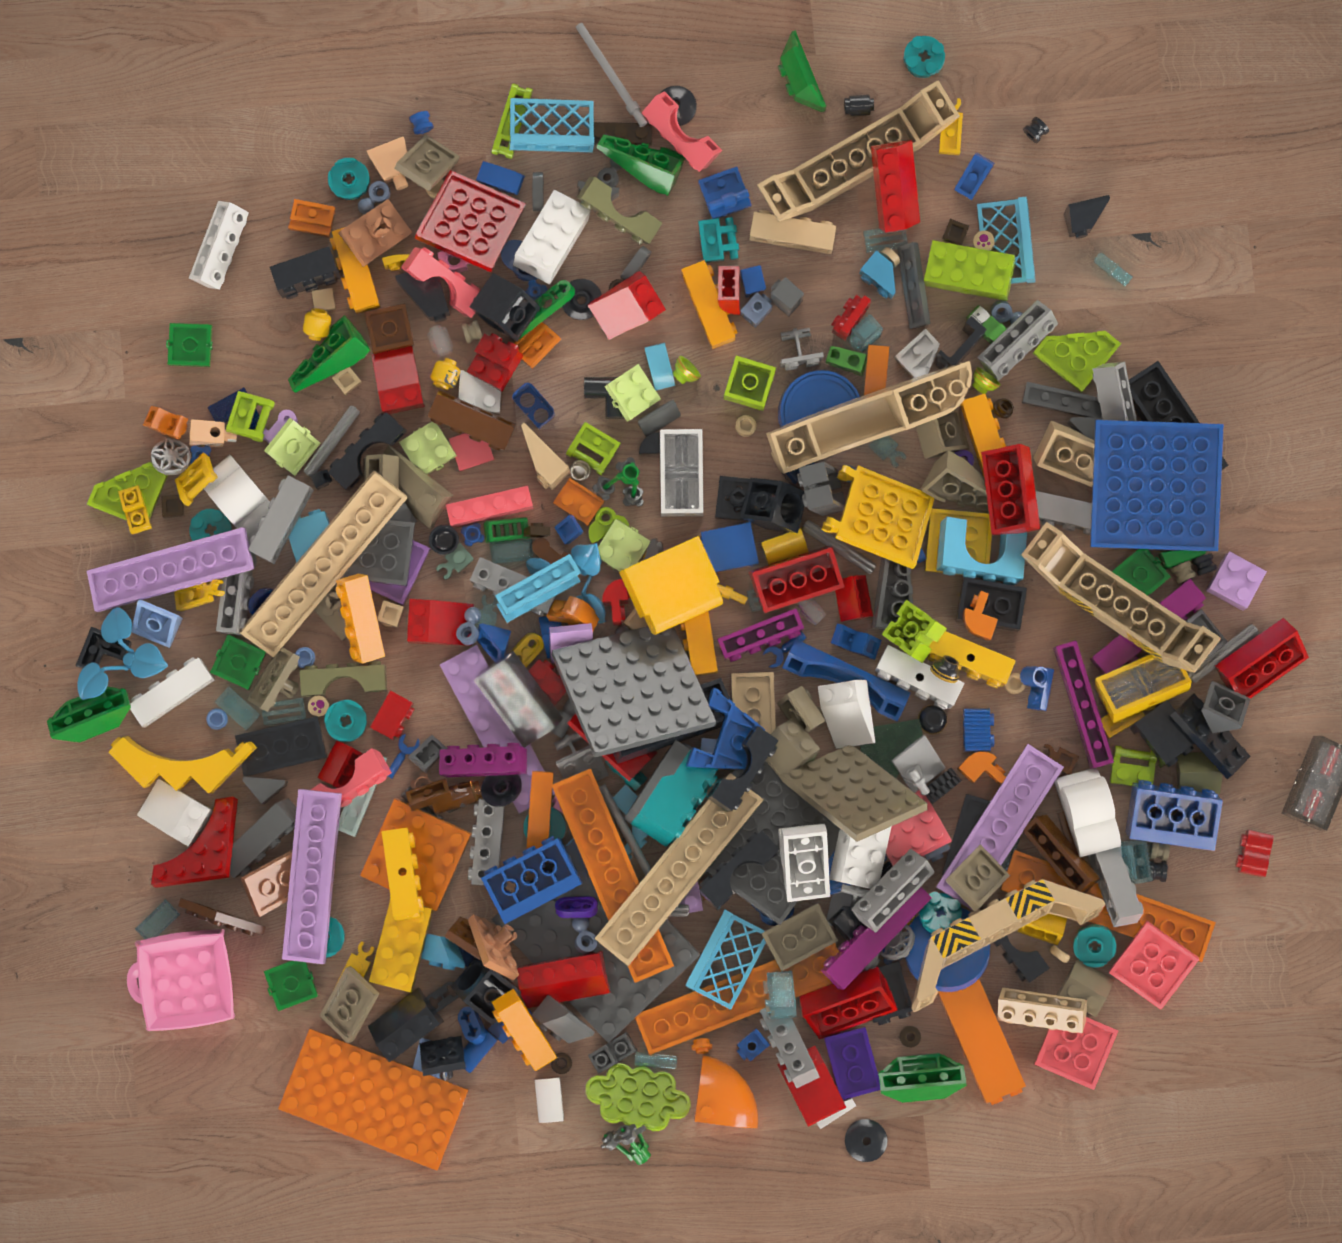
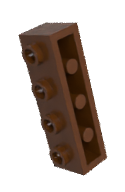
M441 390L438 391L428 413V417L431 418L432 422L438 425L444 423L450 426L452 431L459 434L462 432L469 434V438L474 441H485L489 443V447L498 451L500 449L505 450L516 423Z
M1047 814L1036 816L1025 827L1023 832L1029 841L1035 845L1041 855L1050 863L1055 872L1065 881L1070 889L1087 893L1100 880V877L1084 858L1079 857L1078 851Z

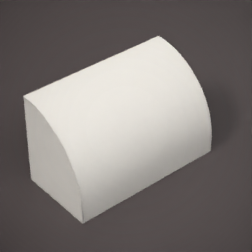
M560 1077L535 1080L539 1123L564 1121Z

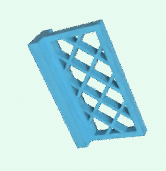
M510 98V150L593 153L594 101ZM515 105H524L528 110L520 116L515 111ZM539 105L545 106L549 110L542 117L534 110ZM559 106H565L569 110L563 118L555 111ZM579 107H589V114L582 118L576 110ZM530 113L538 119L532 126L524 120ZM551 113L559 120L553 127L545 121ZM572 114L580 121L573 128L565 121ZM520 122L528 129L524 134L515 133V126ZM542 123L548 131L545 134H538L534 129ZM563 124L570 131L566 135H560L555 129ZM583 124L589 129V136L580 135L576 129Z
M1027 197L977 204L979 230L986 231L991 226L998 232L994 238L995 242L1001 235L1010 241L1003 251L996 245L993 248L1001 253H1006L1012 244L1019 248L1020 253L1015 258V265L1021 269L1022 277L1012 278L1011 284L1035 283ZM1015 205L1016 213L1011 219L1001 213L1006 206ZM992 208L997 213L988 221L983 217L982 209ZM999 215L1008 221L1001 231L992 224ZM1010 224L1015 226L1018 231L1013 239L1003 233Z
M724 910L685 986L731 1010L766 944L763 938L761 944L752 946L748 934L755 932L761 934L765 931ZM734 920L743 924L745 933L736 936L732 935L731 926ZM746 926L752 930L747 932ZM728 932H729L731 937L726 938V936H727V934H728ZM746 935L749 947L737 951L734 939ZM732 940L735 952L723 955L721 950L722 943ZM758 947L756 953L754 954L753 949ZM751 950L753 956L751 963L742 965L738 953ZM718 951H719L721 956L716 957V955H717V953H718ZM736 954L740 966L727 969L724 958ZM722 959L725 971L713 974L711 964L713 961ZM749 966L747 971L744 973L743 968ZM741 969L743 974L741 982L732 984L729 972ZM708 970H710L711 975L706 976ZM726 973L730 985L718 989L714 977ZM712 978L715 990L706 992L700 989L703 980ZM739 985L736 992H734L733 987ZM731 988L733 998L730 1003L721 1000L719 991ZM717 992L718 998L711 994Z

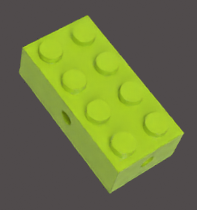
M932 240L924 283L927 287L1007 301L1016 262L1015 255Z

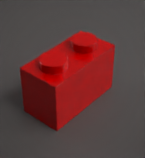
M390 690L370 728L393 741L396 737L400 738L405 729L402 726L406 719L409 720L415 711V708H413L414 703Z

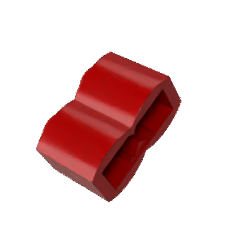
M1247 830L1245 834L1241 835L1240 846H1242L1241 855L1238 854L1235 864L1238 867L1239 873L1262 878L1266 877L1274 835Z

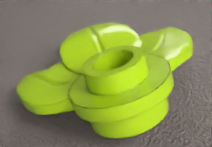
M603 507L597 511L596 521L589 526V539L591 543L603 539L615 519H618L627 526H629V523L625 517L616 515L613 509ZM605 514L610 516V520L607 522L602 520V516Z

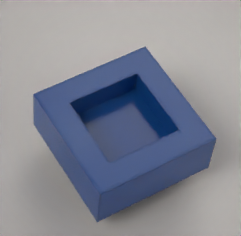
M568 515L554 527L564 544H570L583 533L582 528L573 515Z

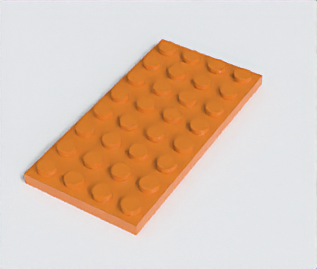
M310 1028L278 1109L438 1171L469 1090L432 1075L423 1076V1072L396 1061L388 1062L383 1056Z

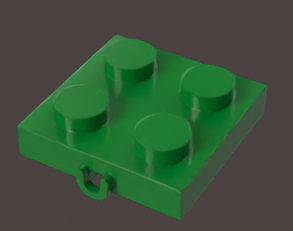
M170 323L169 340H166V348H168L167 364L169 366L210 367L211 350H213V326L209 324Z
M1138 549L1112 571L1147 596L1171 577L1160 565L1161 561L1159 558H1154L1148 549Z
M228 634L222 648L218 649L216 653L217 658L210 673L250 690L256 675H259L261 664L267 653Z
M289 961L264 971L269 988H267L269 995L273 996L278 1011L319 996L313 981L315 978L312 971L310 972L307 962Z

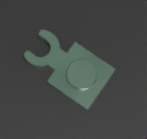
M459 543L456 550L445 556L448 562L438 565L436 570L439 572L443 568L447 569L448 572L443 577L447 580L451 577L454 569L460 573L474 558Z

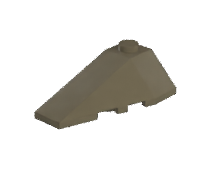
M389 445L383 454L399 456V490L408 497L404 503L416 519L429 529H432L446 508V504L450 502L454 495Z
M949 450L935 461L921 487V491L939 501L945 502L950 500L957 502V506L964 507V505L975 507L978 512L989 514L984 476L965 459Z

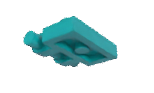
M733 217L725 218L726 226H720L719 218L698 221L702 255L706 263L724 261V252L730 253V260L739 259L738 251L740 249L739 244L736 242L735 234L737 233V226L734 225ZM721 234H727L728 244L722 245Z

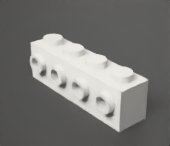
M218 201L189 279L207 288L220 290L225 280L228 266L232 262L235 248L239 243V237L243 227L246 225L249 212L230 202Z
M193 657L183 664L185 667L179 671L176 669L166 675V680L161 683L159 681L148 687L150 691L144 695L140 693L131 699L130 710L142 727L146 728L215 681L200 658L195 659Z

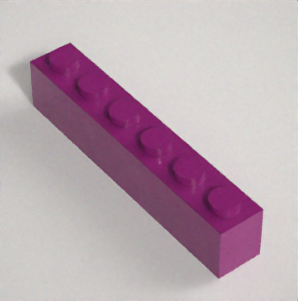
M1189 579L1159 604L1183 620H1187L1186 614L1191 610L1195 613L1203 607L1202 601L1206 597L1194 582ZM1120 634L1091 657L1090 660L1100 673L1104 675L1120 668L1126 662L1130 664L1139 658L1137 653L1142 649Z
M1077 641L1054 647L1053 650L1090 769L1114 763Z
M920 887L876 933L866 925H860L853 932L854 937L849 942L847 940L843 942L838 948L839 952L834 957L830 956L823 963L825 967L821 970L822 973L838 989L844 990L932 897Z

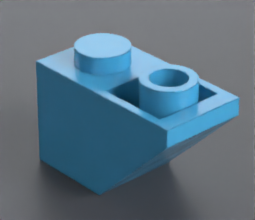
M876 250L860 269L859 274L862 275L860 278L866 284L871 285L872 283L877 287V292L884 298L889 297L892 300L896 293L893 263Z
M426 934L421 959L429 960V965L441 967L443 964L442 968L454 971L455 967H465L458 945L446 937Z

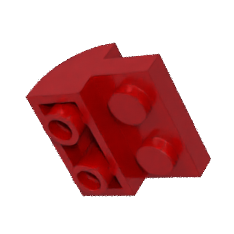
M622 579L611 582L606 587L602 598L604 606L611 605L613 626H621L622 620H626L625 607L621 604H628V599L631 598Z

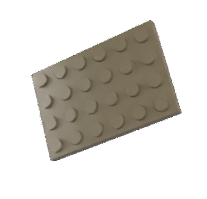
M844 746L837 751L810 761L800 768L791 770L790 774H782L783 783L856 842L927 810V802L855 746Z

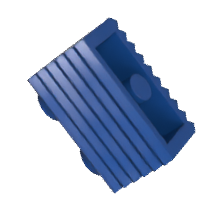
M990 708L963 709L964 752H990L991 747H994V734H990V726H994V713H990Z

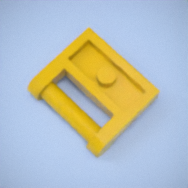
M202 453L175 479L180 500L187 506L193 502V499L210 482H214L218 478L217 474L213 471L210 457L205 453Z

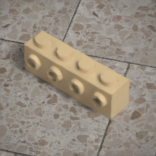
M759 210V212H754L749 241L832 254L836 226L832 225L833 223L829 221L812 222V219L807 217H800V219L788 218L778 221L775 215H771V212Z
M1002 988L998 999L997 1021L1024 1024L1030 1027H1044L1050 1030L1058 1029L1071 1033H1083L1086 1023L1087 1000Z

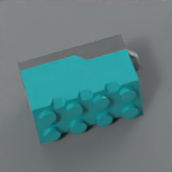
M677 740L665 753L624 817L625 821L665 847L681 836L686 824L695 814L696 808L707 795L706 792L718 777L715 775L718 769L686 767L692 747Z

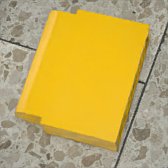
M699 536L619 572L639 617L645 618L650 631L654 635L723 604L721 593L716 585L719 583V579Z

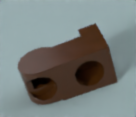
M538 538L532 544V550L536 557L546 560L550 564L568 555L565 551L560 555L550 546V543L545 538Z

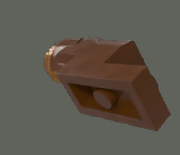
M446 778L405 792L411 811L432 805L435 815L443 812L451 813L461 807L476 803L479 800L478 798L482 797L478 781L473 782L471 780L448 787Z

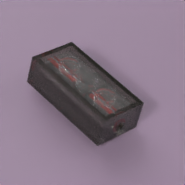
M514 651L482 670L473 680L524 748L555 729L563 719L562 715Z
M1313 736L1281 814L1317 830L1327 831L1342 796V745L1324 736Z

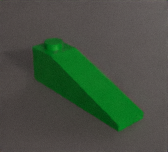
M603 135L597 144V149L648 188L655 190L659 194L667 196L670 194L686 158L683 155L665 147H660V150L648 148L649 145L646 143L633 145L627 139Z
M345 315L330 327L329 335L321 345L316 344L314 346V352L309 360H303L289 377V384L296 393L356 364L371 351L366 340Z

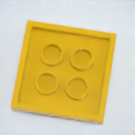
M932 508L929 518L925 572L943 573V571H937L936 567L940 523L946 517L967 520L965 545L969 555L979 563H990L992 534L989 514Z

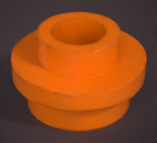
M708 1038L694 1039L693 1045H691V1050L696 1051V1054L709 1053L708 1050L713 1048Z

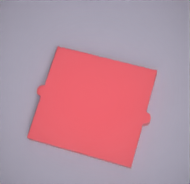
M466 433L449 438L450 445L457 455L455 459L459 471L493 461L494 457L491 448L488 446L489 443L482 440L481 442L474 441Z

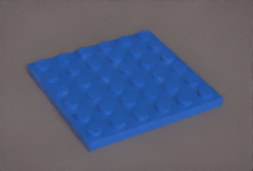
M1095 420L1090 547L1218 551L1224 424Z

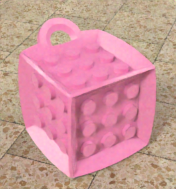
M225 930L180 932L141 941L137 940L135 942L137 962L128 971L127 987L132 998L142 1004L146 1022L145 1029L147 1031L192 1028L235 1018L231 973L223 937Z

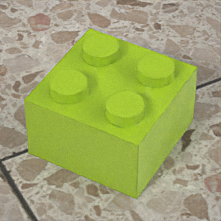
M736 355L724 393V400L764 411L776 367Z

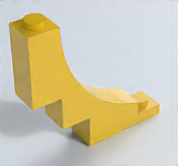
M125 736L122 738L118 737L112 742V748L109 753L143 788L150 787L161 775L176 791L182 790L193 778L210 794L214 793L257 747L252 742H242L235 748L236 754L230 749H224L214 755L198 760H176L154 754L137 744L129 736Z

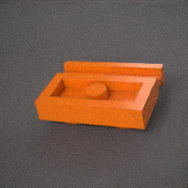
M294 199L288 229L330 238L336 208L334 206Z
M541 322L514 344L519 347L518 351L523 355L521 360L533 369L561 338L546 324Z
M569 478L553 504L568 514L573 515L586 526H589L605 500Z

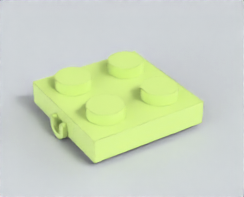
M639 364L604 386L613 399V406L619 408L627 422L661 400Z
M289 418L264 451L276 461L277 465L281 468L284 467L295 476L321 443L310 434L307 428H302L293 419Z
M430 422L422 428L419 427L418 430L413 431V434L399 442L410 461L427 475L434 470L442 469L445 463L457 457L441 428L434 422Z
M615 519L598 546L601 560L607 563V566L613 570L622 571L639 563L650 544V540L639 534V530L632 526L630 528L618 519Z

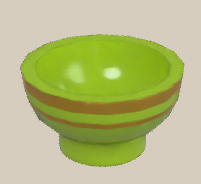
M683 356L677 358L675 370L672 373L680 383L685 384L687 381L693 382L701 378L700 372L693 363Z
M979 367L975 369L973 374L975 381L972 386L980 393L986 394L988 391H994L1001 385L987 371Z

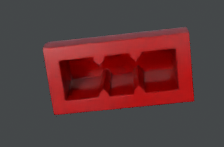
M718 266V305L723 311L735 315H740L739 266Z
M866 575L842 578L844 588L835 590L840 621L846 622L872 617L873 612Z
M336 740L317 778L337 788L345 786L354 775L355 759L364 753Z

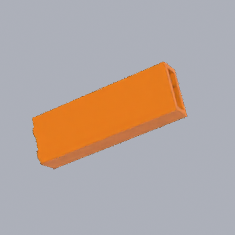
M980 979L963 990L954 992L938 991L937 994L984 1102H990L991 1105L1003 1101L1002 1097L1010 1094L1012 1097L1022 1093L1021 1088L1026 1087Z

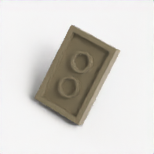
M425 134L396 163L394 169L410 178L414 184L417 183L418 186L430 191L458 163L460 156Z
M336 583L316 606L314 611L344 641L347 638L345 634L346 623L340 612L342 605L336 593Z
M282 647L274 658H271L247 701L268 712L275 705L279 692L288 698H292L293 694H296L299 684L291 681L288 677L297 668L300 657Z
M980 844L945 881L975 912L1010 875Z
M818 903L783 921L781 925L778 924L761 933L781 971L838 941Z
M351 966L346 967L320 1017L347 1043H351L357 1036L380 993Z

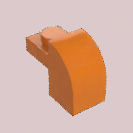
M151 406L143 425L161 434L180 440L181 435L187 430L188 419L159 407Z
M980 591L978 596L975 594L970 605V607H973V610L964 609L963 622L966 629L972 635L990 641L998 619L982 614L989 593Z
M569 596L567 601L554 600L546 615L549 621L568 623V625L591 623L592 631H594L599 621L595 610L587 602L573 596Z
M977 752L970 755L957 768L971 783H974L983 772L988 774L998 785H1001L1006 779V776H1004L1006 772L998 764L995 766L991 764L997 757L988 752Z

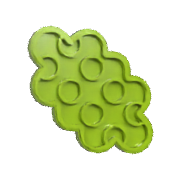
M617 1063L609 1068L606 1076L596 1075L591 1077L586 1084L587 1098L591 1102L600 1105V1114L609 1123L623 1121L627 1126L635 1124L637 1128H640L644 1125L651 1131H661L668 1126L670 1118H684L691 1109L689 1096L685 1092L676 1090V1081L670 1073L657 1072L654 1074L646 1066H638L632 1070L626 1064Z

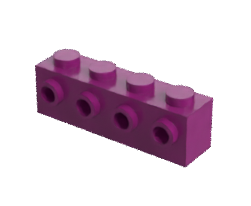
M793 609L717 639V643L724 660L729 659L730 662L741 659V654L749 652L751 655L761 651V647L769 644L772 647L780 644V639L787 636L789 639L800 636V631H803L804 626L797 609Z
M507 743L505 747H500V744H487V747L480 748V745H467V748L460 749V746H447V749L440 750L439 775L446 778L527 774V749L520 746V743Z

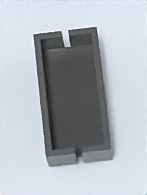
M825 462L800 467V474H797L800 486H803L805 489V494L802 495L804 506L822 516L842 512L846 503L844 493L832 494L831 492L832 490L842 488L841 481L837 478L838 469Z

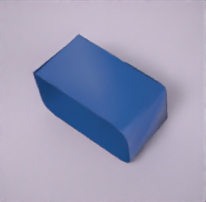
M531 383L523 384L513 393V401L524 413H528V418L538 429H541L555 416L553 407ZM525 393H530L535 398L534 404L528 408L520 403V398ZM542 408L548 412V419L544 423H538L534 419V413L537 409Z

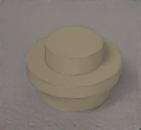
M576 460L570 466V473L574 479L581 481L589 477L591 468L587 462Z

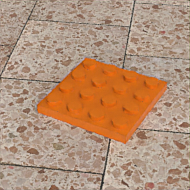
M394 798L360 876L389 889L382 831L408 828L409 833L413 832L415 839V848H412V854H416L418 869H414L415 875H419L421 890H417L418 897L422 896L425 907L438 911L472 833L420 809L411 811L409 804ZM407 872L401 873L400 876L406 875Z

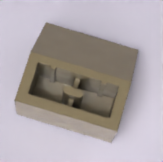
M385 454L366 455L364 458L363 483L373 471H376L399 489V456Z

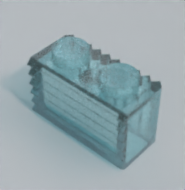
M868 314L864 320H861V323L852 328L849 343L856 351L859 349L863 352L868 348V345H871L881 337L883 328L871 314Z
M1135 839L1121 841L1120 846L1123 861L1129 868L1130 880L1134 884L1151 882L1153 878H1151L1152 870L1149 865L1150 857L1147 852L1149 850L1146 844L1147 841Z
M792 971L768 972L767 981H763L764 994L769 996V1000H765L766 1013L770 1012L771 1019L797 1017Z

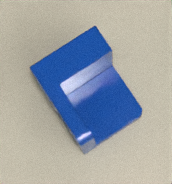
M761 265L740 270L746 298L750 297L752 293L766 290Z

